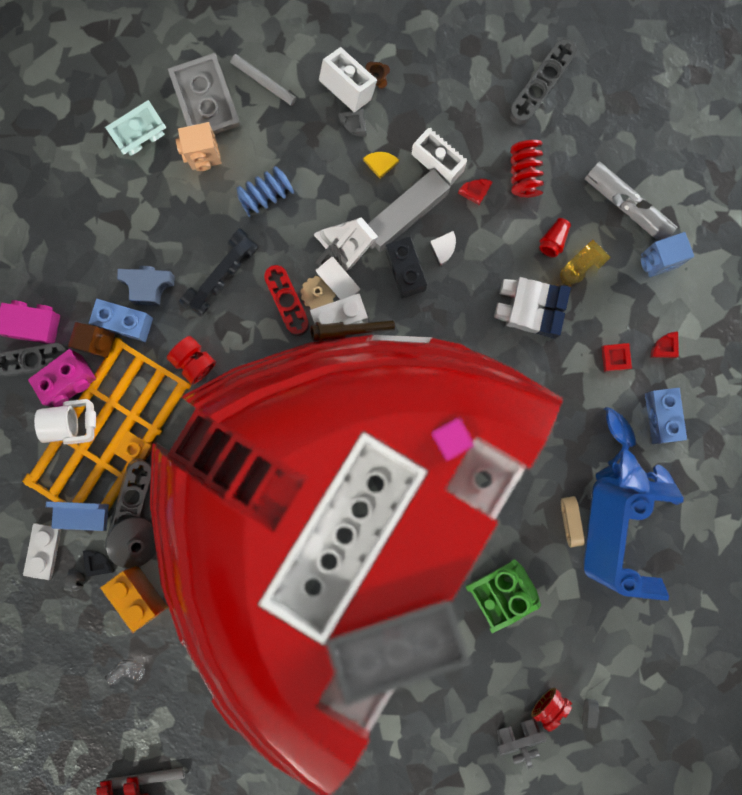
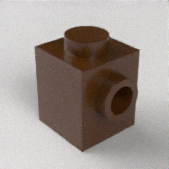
M75 322L68 347L108 358L115 333L97 326Z

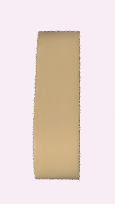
M575 496L561 498V510L568 545L570 548L583 546L584 534L577 499Z

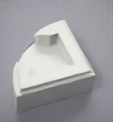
M454 231L430 241L440 266L445 264L454 252L456 244Z

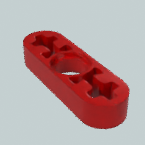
M272 265L265 271V282L286 328L292 335L301 336L309 329V320L286 270L282 266ZM272 273L283 274L280 277V281L283 287L289 285V288L279 290L276 282L270 281L273 278ZM291 294L294 297L293 305L290 307L281 306V296ZM298 307L300 311H295L296 316L299 320H304L300 330H297L296 327L291 328L290 325L294 322L290 314L287 317L284 315L285 313L293 312Z

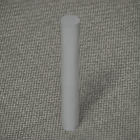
M237 54L232 57L230 62L290 106L295 103L297 97Z
M182 767L108 778L103 781L111 780L113 789L123 788V784L127 783V777L138 776L139 785L184 779L185 770Z

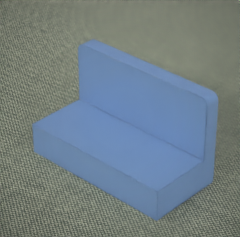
M46 502V507H53L51 529L107 531L109 504Z

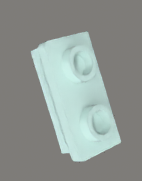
M147 100L105 128L124 155L128 152L131 156L143 149L141 143L148 139L154 142L165 135L162 130L166 126L149 100Z

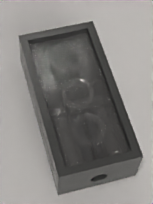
M450 600L326 641L345 706L471 664Z

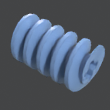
M278 167L272 168L273 176L265 171L263 173L264 181L256 176L254 178L255 186L247 181L245 183L246 191L241 186L237 187L238 199L249 218L251 217L250 209L254 210L257 214L260 213L259 204L267 209L268 199L276 204L277 194L285 199L286 189L294 194L289 180Z

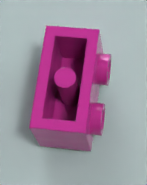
M68 349L30 377L28 381L41 403L52 408L63 406V402L69 401L77 393L88 389L90 384L96 380V377L83 356Z

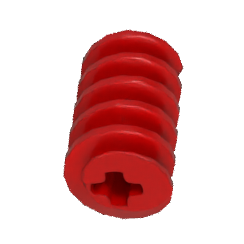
M526 140L511 146L510 152L513 155L510 159L513 165L511 167V173L513 174L511 183L514 185L511 188L512 194L530 198L544 193L543 191L536 190V188L544 185L543 181L536 180V178L544 175L543 171L536 170V168L543 166V161L536 160V158L543 155L542 151L536 150V148L543 145L542 141Z

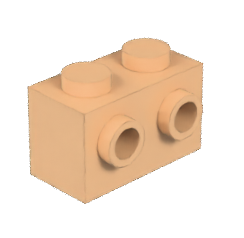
M209 122L178 128L180 138L176 139L179 154H182L184 163L188 162L192 170L206 171L211 166L222 164L217 140Z

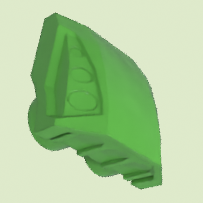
M515 559L466 586L467 591H471L489 622L491 633L515 623L541 607L535 586L524 567Z

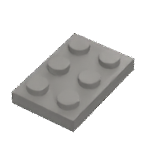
M216 53L168 68L187 127L209 122L215 135L241 126Z

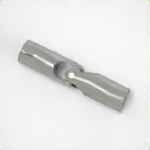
M600 161L585 177L588 183L624 213L628 214L632 220L657 241L670 237L678 228ZM620 194L627 195L628 199L623 201Z

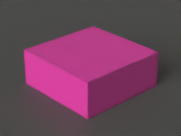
M460 418L431 433L446 461L474 446Z

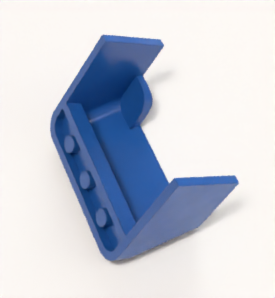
M603 477L598 479L592 489L583 561L586 575L623 596L669 601V594L662 578L640 576L635 570L623 568L629 519L642 520L649 517L653 511L655 500L683 503L684 497L680 490L673 483L649 481L650 490L647 493H640L630 488L620 487V478Z

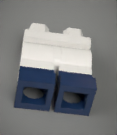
M519 277L517 281L504 279L501 283L499 294L512 297L511 303L507 305L498 302L494 317L505 321V326L515 327L556 339L561 335L565 317L564 311L567 308L571 287L545 284L535 280H527V278Z

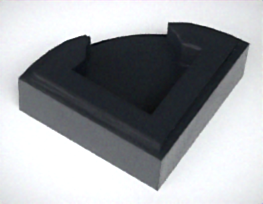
M95 550L83 551L86 577L114 572L111 561L104 554Z

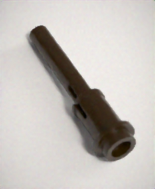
M393 320L344 325L343 322L329 324L316 322L315 325H311L310 333L312 341L321 343L322 340L344 339L345 335L394 331L395 323Z

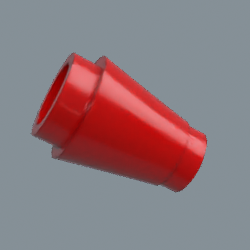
M558 218L540 239V251L549 257H557L558 254H561L571 223L564 218Z

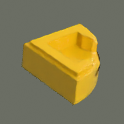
M374 152L363 158V161L380 179L399 163L398 158L386 152Z

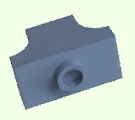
M139 266V270L118 269L117 279L121 283L128 285L129 301L133 304L160 306L161 295L166 288L174 286L175 276L170 271L155 270L151 266Z

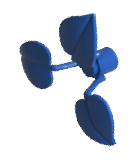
M605 407L609 430L614 438L622 444V449L612 460L608 461V467L596 473V480L603 477L620 478V487L630 488L640 493H647L650 490L648 478L654 479L655 482L675 484L671 474L661 465H655L653 467L654 472L645 473L635 456L628 451L629 446L633 447L636 445L635 434L631 425L619 412ZM671 502V503L676 504V505H679V504H680V503H678V502Z

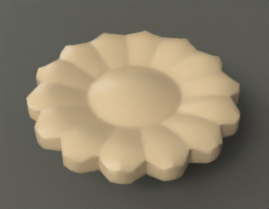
M319 276L309 278L307 282L303 283V288L300 291L302 294L301 300L311 310L334 302L333 299L336 297L332 289Z

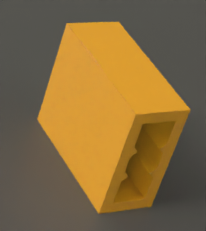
M135 566L122 571L101 587V590L132 633L168 609V606L140 567Z

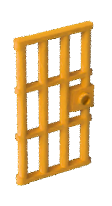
M116 337L112 342L108 358H104L94 374L96 380L90 384L88 389L82 392L78 400H91L92 396L95 395L106 402L96 417L94 439L114 408L127 415L101 457L88 450L94 439L91 442L67 444L74 448L75 451L50 490L37 482L63 441L50 442L31 473H27L22 482L53 502H66L58 495L82 458L86 456L94 461L96 465L71 503H84L106 469L118 477L101 503L109 504V511L119 495L129 462L136 458L147 459L152 451V442L157 435L160 436L162 433L161 428L185 390L190 389L192 386L128 346L121 338ZM125 349L133 354L135 358L110 397L97 389L122 350ZM145 362L157 370L132 409L128 410L118 402ZM166 375L178 382V384L151 424L139 416ZM86 406L74 407L77 419ZM135 422L148 429L142 439L130 432ZM115 454L127 461L122 471L109 464Z

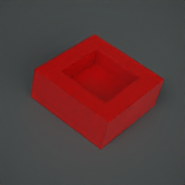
M629 343L603 345L601 347L604 372L632 369Z

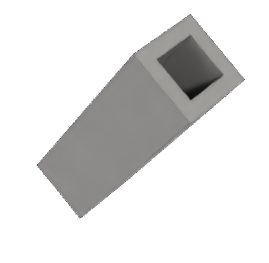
M434 168L368 223L369 227L378 236L370 246L372 250L376 248L379 252L383 251L386 244L396 240L448 196L450 186Z

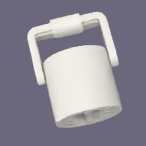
M88 399L63 402V406L38 409L34 420L36 435L42 443L63 441V444L91 442L94 439V429L96 428L94 404ZM86 406V436L77 437L78 419L74 407Z

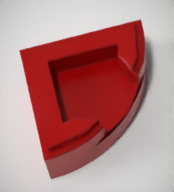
M479 179L467 182L462 185L458 194L480 206L493 181Z
M671 332L659 338L651 350L650 358L679 357L678 332Z

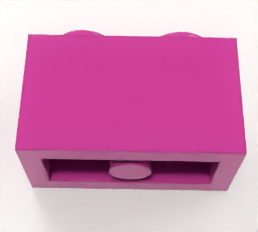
M11 300V304L1 303V336L44 344L55 343L60 315L52 311L53 307L37 304L36 308L27 307L28 303Z

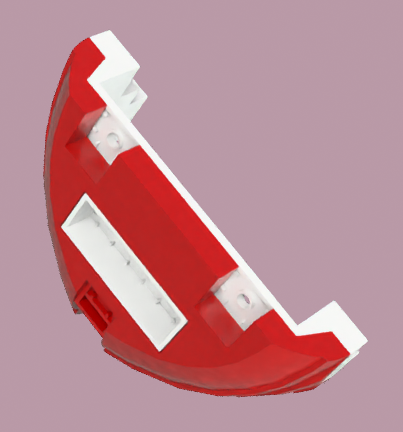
M365 335L344 339L322 340L321 343L317 341L307 342L234 367L183 395L182 398L196 408L170 450L159 443H153L150 508L159 577L182 646H185L188 655L213 697L212 703L227 724L239 732L247 743L273 766L305 785L316 795H331L353 770L369 743L371 728L394 691L392 690L345 706L326 641L448 600L452 602L499 523L495 518L524 469L532 467L545 445L563 402L561 396L515 369L459 343L433 337ZM460 418L474 446L446 461L431 433ZM479 471H486L491 476V482L486 488H480L475 483V475ZM373 475H378L384 480V488L378 493L371 492L367 487V481ZM357 501H364L369 506L368 515L364 518H357L352 513V505ZM341 527H349L353 531V540L348 544H342L336 538V532ZM333 553L336 555L338 564L334 569L327 570L321 565L323 554ZM309 579H317L321 582L322 591L318 595L312 596L306 592L305 584ZM400 624L382 629L386 643L404 638Z

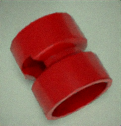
M187 336L173 347L167 355V359L176 369H183L182 375L194 385L201 381L214 368L217 362L206 351L201 352L202 346L192 336Z

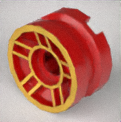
M552 688L539 699L532 710L531 716L537 722L541 721L542 726L548 732L553 731L561 724L559 721L563 717L566 718L570 713L572 702L567 698H562L561 693L556 688Z

